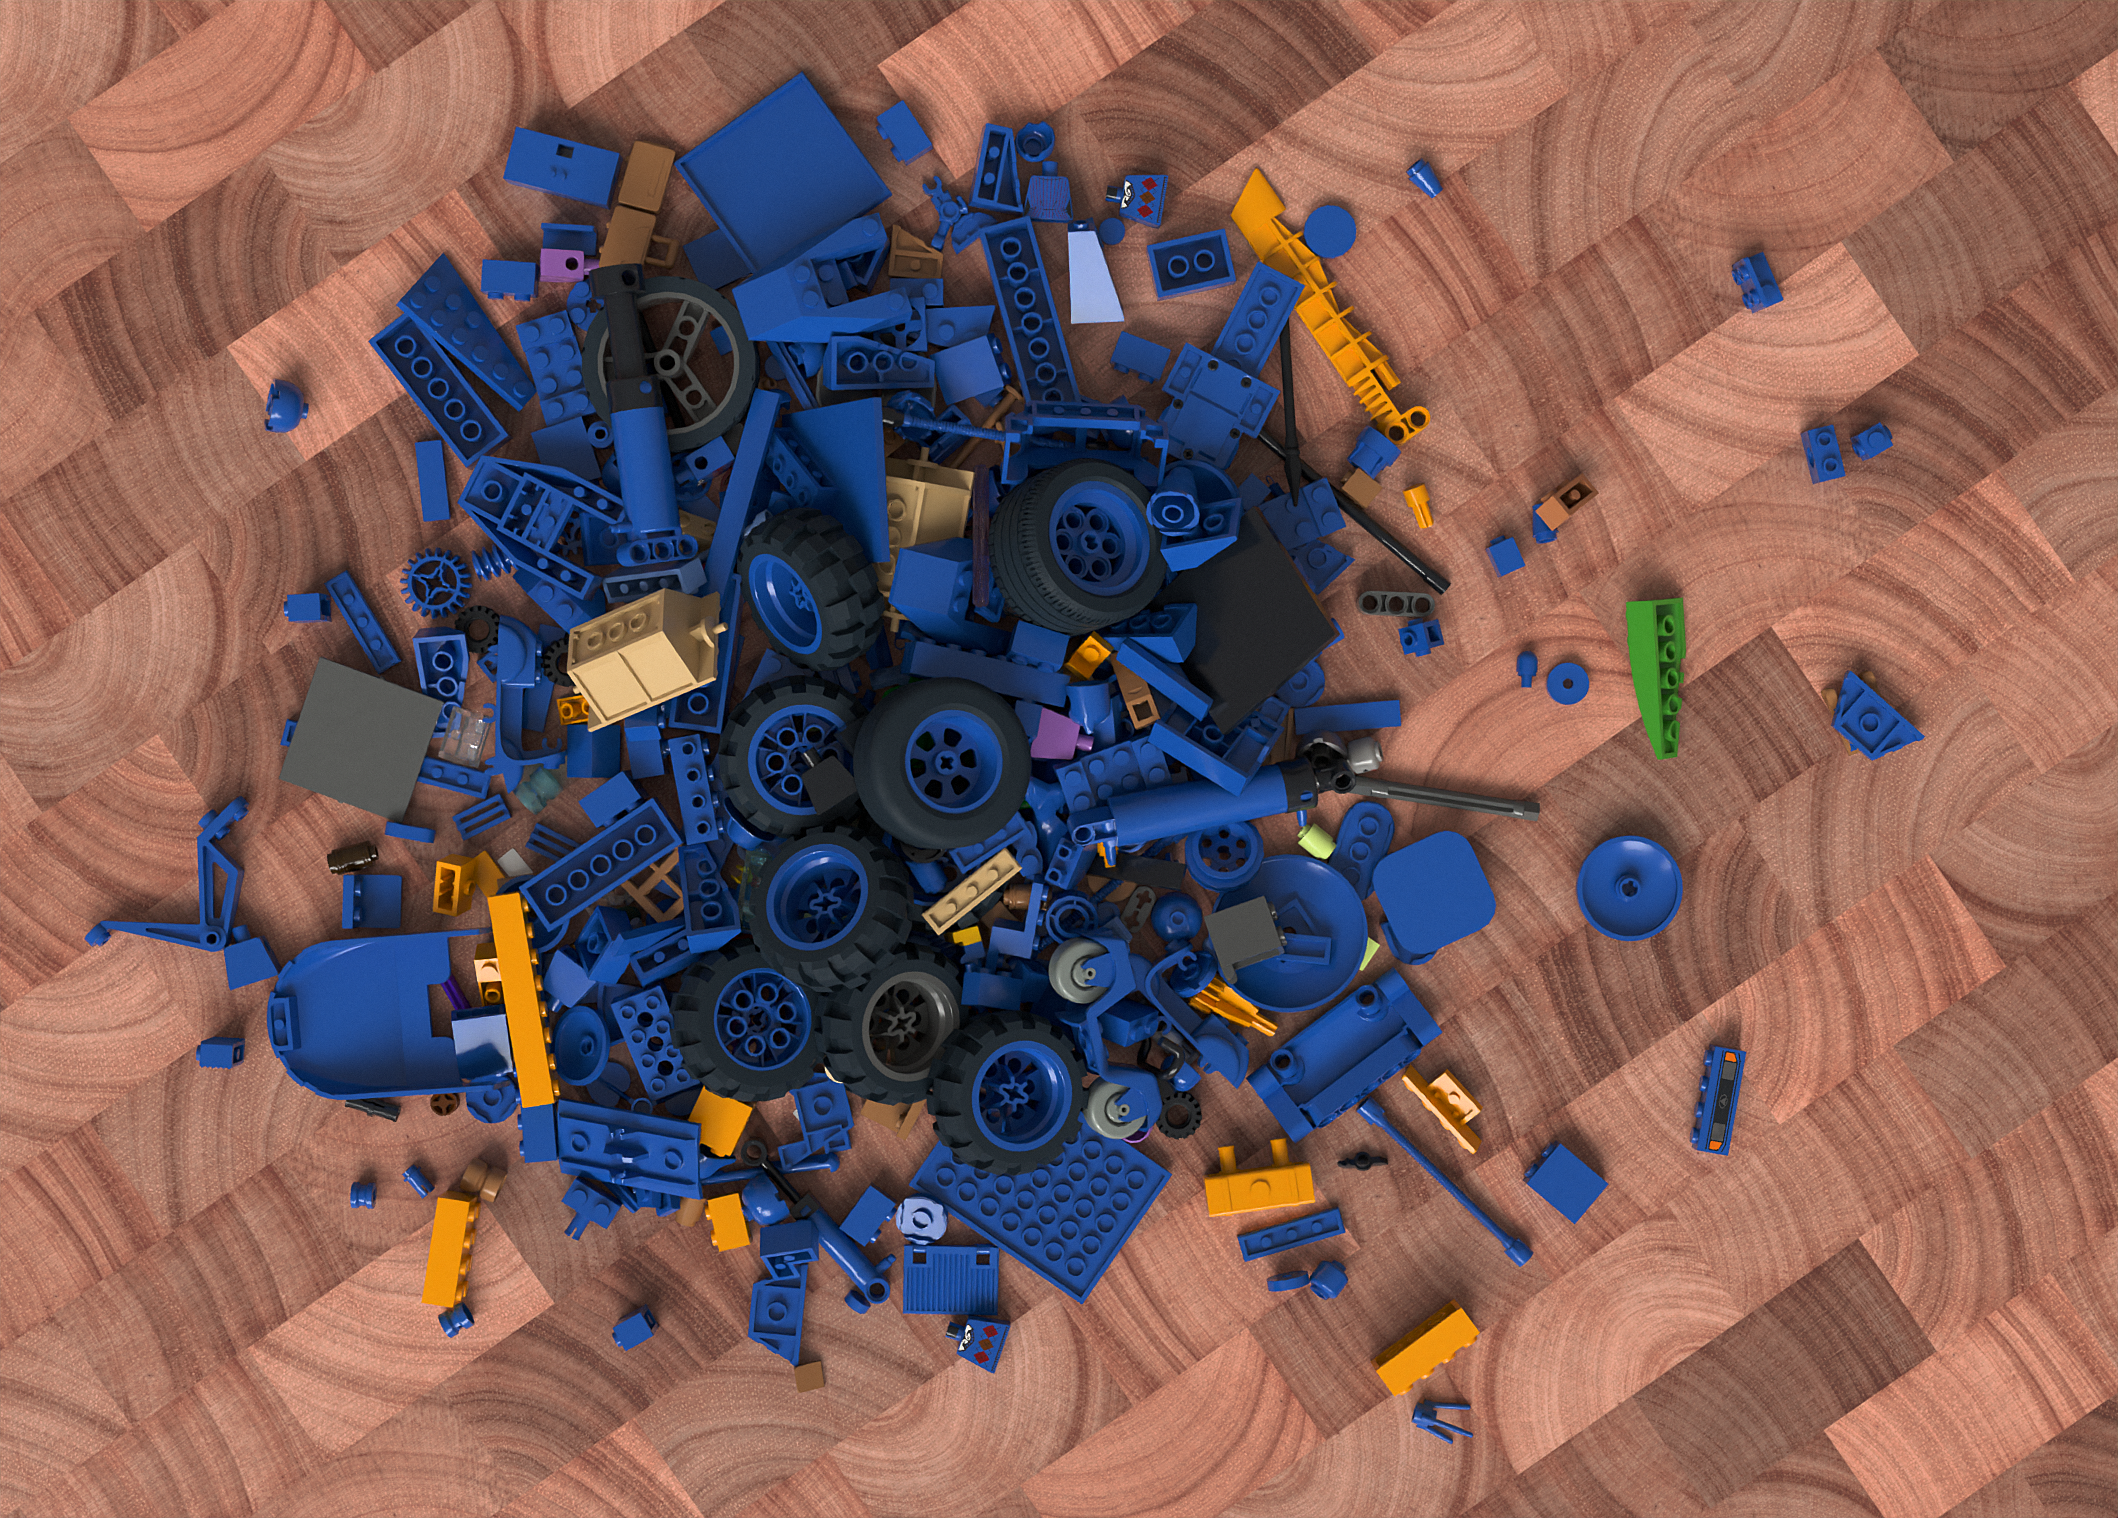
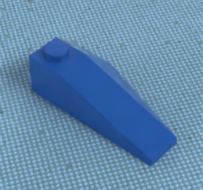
M1195 603L1170 604L1164 606V611L1151 613L1150 609L1143 610L1140 615L1118 621L1097 629L1095 632L1114 647L1113 650L1119 651L1122 643L1129 638L1161 662H1184L1195 646L1197 606ZM1092 632L1086 633L1083 639L1085 640Z
M701 843L678 847L686 935L690 953L718 950L741 932L739 907L730 894L726 882L723 881L706 845Z

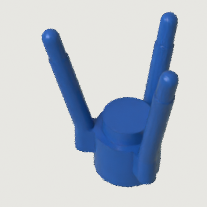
M1426 1399L1423 1404L1417 1402L1411 1421L1417 1424L1416 1427L1428 1431L1449 1444H1452L1453 1440L1434 1429L1433 1425L1470 1438L1473 1437V1433L1436 1419L1437 1411L1433 1410V1408L1469 1410L1471 1408L1470 1405L1432 1402Z

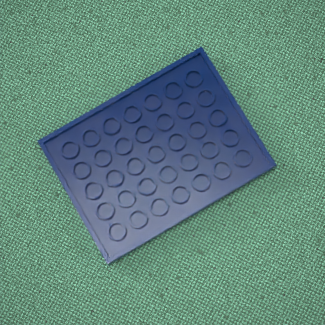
M1010 1061L1007 1064L1009 1069L1012 1066V1062ZM1029 1099L1028 1103L1024 1104L1031 1107L1033 1099ZM991 1109L987 1111L986 1119L991 1116ZM1081 1110L1077 1121L1083 1124L1073 1141L1065 1140L1061 1144L1064 1150L1061 1155L1047 1166L1038 1163L1037 1169L1031 1173L1013 1176L1008 1173L997 1175L980 1170L954 1157L951 1148L943 1146L939 1140L910 1181L909 1186L920 1193L935 1196L944 1204L947 1212L1080 1304H1083L1172 1176L1171 1172L1125 1140L1107 1138L1095 1132L1087 1124ZM1003 1118L1002 1132L1007 1131L1005 1119Z

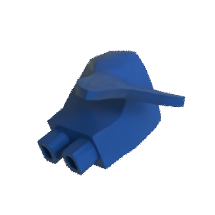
M1030 776V782L1024 799L1034 811L1037 844L1046 872L1044 879L1065 890H1071L1084 878L1097 852V843L1086 846L1076 845L1066 825L1067 821L1056 815V811L1067 803L1060 783L1047 784Z

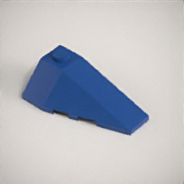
M858 335L830 336L823 357V385L830 390L934 387L935 361Z
M447 626L420 628L412 639L422 693L445 701L432 738L457 736L470 661L466 632Z

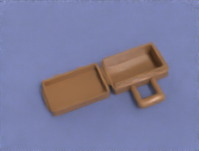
M637 140L633 144L631 154L626 156L625 161L628 165L623 180L618 182V186L621 188L618 202L622 206L615 207L612 219L606 223V227L609 230L604 245L599 248L601 253L599 268L638 263L643 265L644 270L645 263L666 268L667 270L673 269L680 242L654 235L657 219L655 215H652L659 214L676 159L675 151L669 149L668 146L643 140V142ZM652 241L669 245L665 261L647 257Z

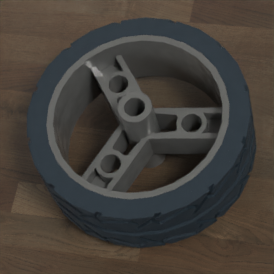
M678 276L645 279L646 292L636 295L639 313L658 304L683 303L663 349L659 352L645 353L646 362L654 360V367L660 373L648 375H656L660 381H666L695 421V424L688 427L667 429L670 453L695 451L719 436L724 437L734 426L742 422L749 411L755 388L758 389L760 381V355L757 342L748 341L737 308L724 295L705 283ZM603 305L591 322L583 344L582 376L587 395L593 407L603 421L612 429L605 384L608 381L615 380V372L611 357L612 352L605 305ZM711 314L722 324L730 339L734 353V373L731 386L719 406L689 366ZM687 322H692L695 327L694 332L688 336L683 335L682 326ZM678 338L688 341L683 357L672 350ZM675 360L674 367L669 370V364ZM688 375L692 385L682 391L674 381H681ZM694 391H699L702 395L701 402L697 405H691L689 402V395Z

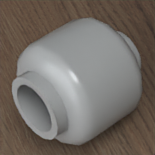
M1370 736L1351 740L1347 744V762L1357 774L1378 769L1380 762L1384 760L1380 742L1375 741Z

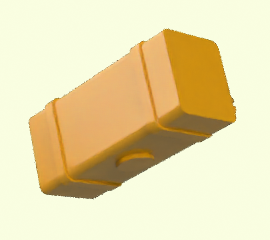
M1287 1138L1270 1140L1274 1164L1244 1170L1237 1169L1234 1145L1217 1147L1221 1171L1215 1174L1203 1175L1209 1217L1232 1216V1214L1287 1206L1296 1207L1301 1204L1315 1203L1310 1163L1308 1161L1293 1163L1289 1161Z

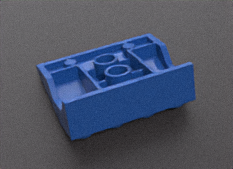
M1173 701L1171 707L1161 720L1157 719L1155 721L1148 742L1239 797L1284 731V727L1255 710L1234 730L1225 735L1221 733L1209 712L1200 721Z

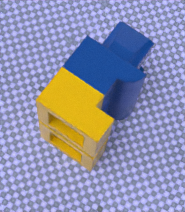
M970 925L964 929L943 934L945 942L954 943L956 953L952 955L951 961L959 964L961 975H964L966 972V963L975 962L976 968H982L980 958L986 955L977 925Z

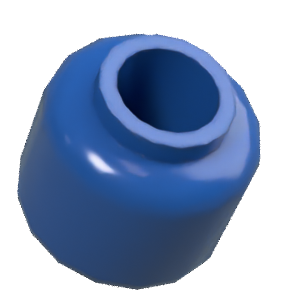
M1337 1260L1332 1262L1321 1261L1309 1277L1310 1289L1324 1300L1328 1298L1335 1299L1348 1283V1277L1344 1273L1346 1270L1345 1266Z

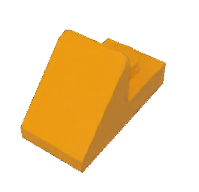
M1093 631L1068 657L1063 665L1081 681H1086L1112 652L1114 647Z

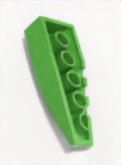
M1683 598L1626 602L1627 643L1629 646L1633 683L1643 722L1657 759L1675 758L1678 754L1680 723L1676 721V714L1682 706V698H1678L1679 683L1684 682V673L1680 672L1681 659L1686 657Z

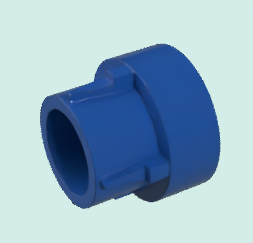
M1366 425L1356 437V447L1346 459L1354 468H1360L1374 480L1381 470L1383 471L1386 466H1392L1400 456L1401 451L1380 432Z

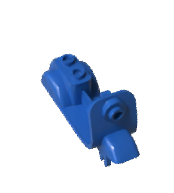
M501 614L498 628V644L488 648V651H496L497 655L487 657L489 661L497 664L496 705L493 703L483 705V708H491L494 712L492 718H483V722L492 723L496 721V756L490 757L485 761V764L493 765L494 768L490 767L484 773L488 776L503 773L509 794L523 779L525 765L543 763L544 769H559L560 764H565V756L568 755L567 749L560 750L563 745L561 738H557V746L555 748L548 746L547 737H544L542 740L543 749L524 751L522 748L523 688L535 689L536 683H541L542 667H537V656L542 657L543 642L538 640L537 634L524 622Z
M1174 938L1164 947L1167 952L1152 963L1142 955L1130 952V955H1128L1130 964L1133 966L1137 977L1135 980L1136 988L1130 993L1139 990L1163 1014L1157 1017L1158 1022L1165 1021L1166 1028L1161 1033L1163 1035L1168 1034L1173 1024L1200 1052L1197 1065L1200 1068L1204 1067L1203 1071L1206 1074L1219 1071L1238 1089L1248 1070L1249 1050L1245 1046L1249 1042L1239 1032L1234 1035L1227 1028L1230 1023L1219 1014L1215 1016L1211 1012L1202 1020L1161 977L1166 969L1176 963L1180 969L1186 971L1187 967L1182 963L1185 956H1190L1194 961L1197 960L1196 955L1190 952L1194 948L1192 943L1187 942L1184 938L1179 941Z

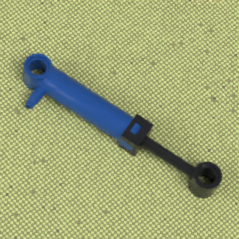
M756 1136L746 1139L740 1152L743 1162L750 1166L760 1165L793 1202L789 1207V1211L796 1221L801 1219L812 1220L819 1232V1244L859 1287L869 1302L874 1304L885 1302L890 1295L891 1286L888 1278L882 1273L896 1261V1257L890 1254L874 1266L822 1208L817 1198L809 1190L801 1196L768 1159V1145L765 1140ZM751 1145H757L760 1147L762 1154L756 1158L751 1157L747 1153V1148ZM874 1283H881L885 1290L881 1294H874L871 1292L870 1286Z

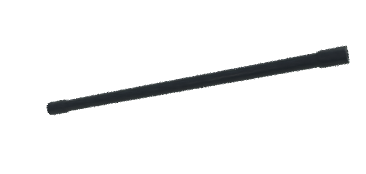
M1262 426L1257 439L1285 462V444ZM1300 458L1303 465L1301 476L1310 483L1322 478L1317 471ZM1329 482L1338 507L1422 577L1423 581L1437 593L1442 595L1448 589L1451 583L1435 569L1430 568Z

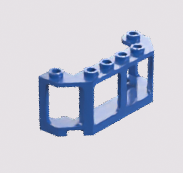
M1031 400L1025 404L1022 412L1017 415L1011 412L1005 417L1003 462L1000 465L1001 484L1018 485L1025 482L1028 477V468L1050 469L1071 459L1096 458L1115 463L1125 470L1133 472V475L1145 485V488L1157 490L1163 481L1169 443L1167 422L1160 418L1156 422L1145 415L1146 409L1139 405ZM1033 426L1076 427L1074 447L1071 449L1030 447L1029 440L1030 434L1033 432ZM1088 428L1133 430L1131 448L1128 451L1088 450L1085 448ZM1021 436L1019 451L1009 457L1010 442H1019ZM1142 439H1149L1154 443V448H1161L1159 468L1141 457Z

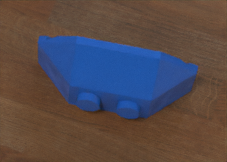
M521 568L512 576L522 589L569 634L570 629L606 614L605 593L600 588H598L591 602L570 594L524 568Z

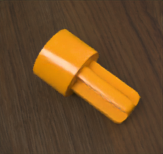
M1425 483L1415 484L1402 490L1407 506L1413 508L1419 527L1424 529L1432 526L1434 520L1427 504L1430 497Z

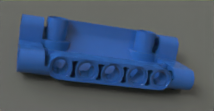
M1392 967L1374 980L1372 984L1359 987L1298 1035L1274 1051L1270 1060L1247 1076L1246 1079L1296 1144L1317 1127L1323 1128L1403 1069L1419 1056L1424 1046L1443 1032L1411 992L1397 970ZM1369 995L1375 997L1372 1003L1363 1004L1365 997ZM1283 1059H1290L1287 1067L1279 1068V1063Z

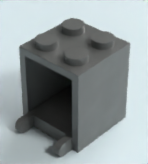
M1265 896L1204 917L1224 977L1230 984H1235L1238 980L1235 970L1285 953L1283 946L1288 943L1281 926L1276 927L1274 921L1279 920L1273 902H1267Z

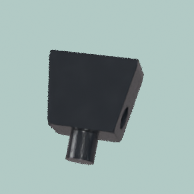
M814 746L801 754L808 769L803 771L800 776L818 816L857 791L854 777L833 754L822 759Z

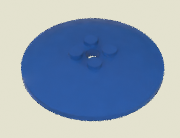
M1294 854L1263 858L1257 877L1247 887L1236 892L1220 893L1211 914L1265 896L1267 902L1272 901L1279 918V920L1274 921L1276 927L1281 926L1283 930L1292 928L1296 931V934L1332 938L1329 965L1276 960L1275 956L1235 970L1238 980L1235 984H1230L1224 977L1209 934L1211 954L1217 961L1218 971L1224 981L1236 994L1249 1003L1262 1009L1282 1013L1314 1009L1338 996L1352 982L1361 967L1368 941V926L1364 907L1349 881L1333 867L1322 861Z

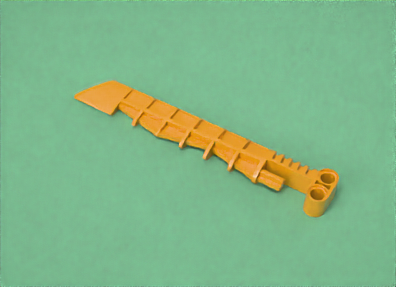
M1255 168L1230 216L1263 264L1305 285L1294 309L1347 386L1354 388V396L1359 395L1361 398L1359 403L1365 404L1367 407L1365 412L1370 411L1372 414L1370 419L1376 420L1378 431L1396 447L1403 445L1428 426L1430 422L1429 411L1422 406H1415L1400 415L1371 373L1374 371L1388 391L1399 385L1401 381L1387 363L1389 357L1387 354L1383 355L1366 339L1372 334L1371 331L1362 335L1344 318L1355 309L1354 306L1340 313L1331 291L1338 283L1334 281L1328 284L1319 262L1321 258L1319 256L1316 257L1298 240L1303 235V232L1300 231L1293 235L1275 218L1284 212L1286 208L1261 171ZM1414 413L1420 414L1424 419L1423 425H1414L1411 422V415ZM1392 428L1399 429L1402 433V439L1399 441L1392 440L1389 437V430Z

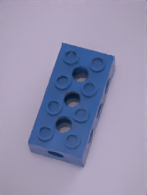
M664 980L645 989L640 987L614 997L611 1002L612 1010L651 1102L701 1082L698 1079L693 1080L681 1065L683 1057L680 1050L673 1048L669 1029H674V1014L669 1013L672 999ZM649 1012L653 1019L646 1020L641 1016V1013ZM658 1036L663 1040V1043L656 1044L651 1040V1037ZM661 1061H670L673 1067L666 1068L661 1064Z

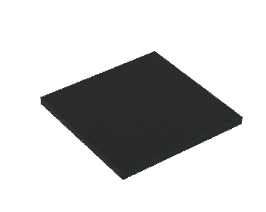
M1253 506L1241 517L1238 540L1198 567L1185 569L1144 607L1145 610L1150 609L1151 613L1164 611L1165 605L1196 604L1195 646L1186 660L1180 662L1179 665L1191 684L1214 700L1208 712L1221 733L1225 735L1234 730L1340 635L1260 508Z

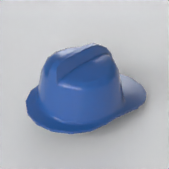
M726 797L723 800L725 809L730 815L727 833L732 841L748 851H753L763 841L772 842L775 839V834L762 831L750 823L733 805L730 797Z

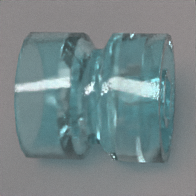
M541 765L529 775V782L523 781L513 790V793L520 802L534 815H538L547 806L548 799L554 800L564 790L560 783Z

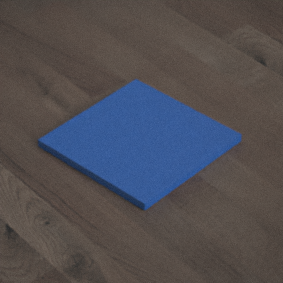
M803 71L674 162L678 171L752 274H755L800 242L853 219L863 217L892 196L889 188Z
M873 397L782 415V428L793 429L841 490L831 516L843 524V530L849 536L853 535L864 549L862 553L869 564L890 562L882 399Z

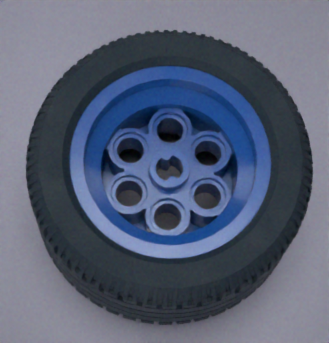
M1077 458L1062 462L1016 485L1007 493L997 507L989 528V562L991 563L990 567L992 568L993 578H995V583H997V588L1000 589L999 592L1002 593V597L1005 598V601L1012 607V610L1016 611V614L1023 618L1024 621L1068 636L1090 633L1129 618L1142 610L1161 587L1168 566L1160 551L1163 534L1159 532L1160 529L1154 524L1152 526L1149 523L1146 515L1147 504L1152 494L1128 470L1115 463L1096 458Z

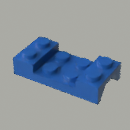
M564 310L516 325L547 427L580 416L597 415L585 388L582 376V353L568 311Z
M1322 477L1299 487L1297 507H1294L1290 491L1256 506L1260 508L1287 551L1347 527L1327 477Z
M1152 730L1053 766L1067 802L1069 815L1106 805L1108 797L1158 788L1173 783L1162 750L1148 742Z

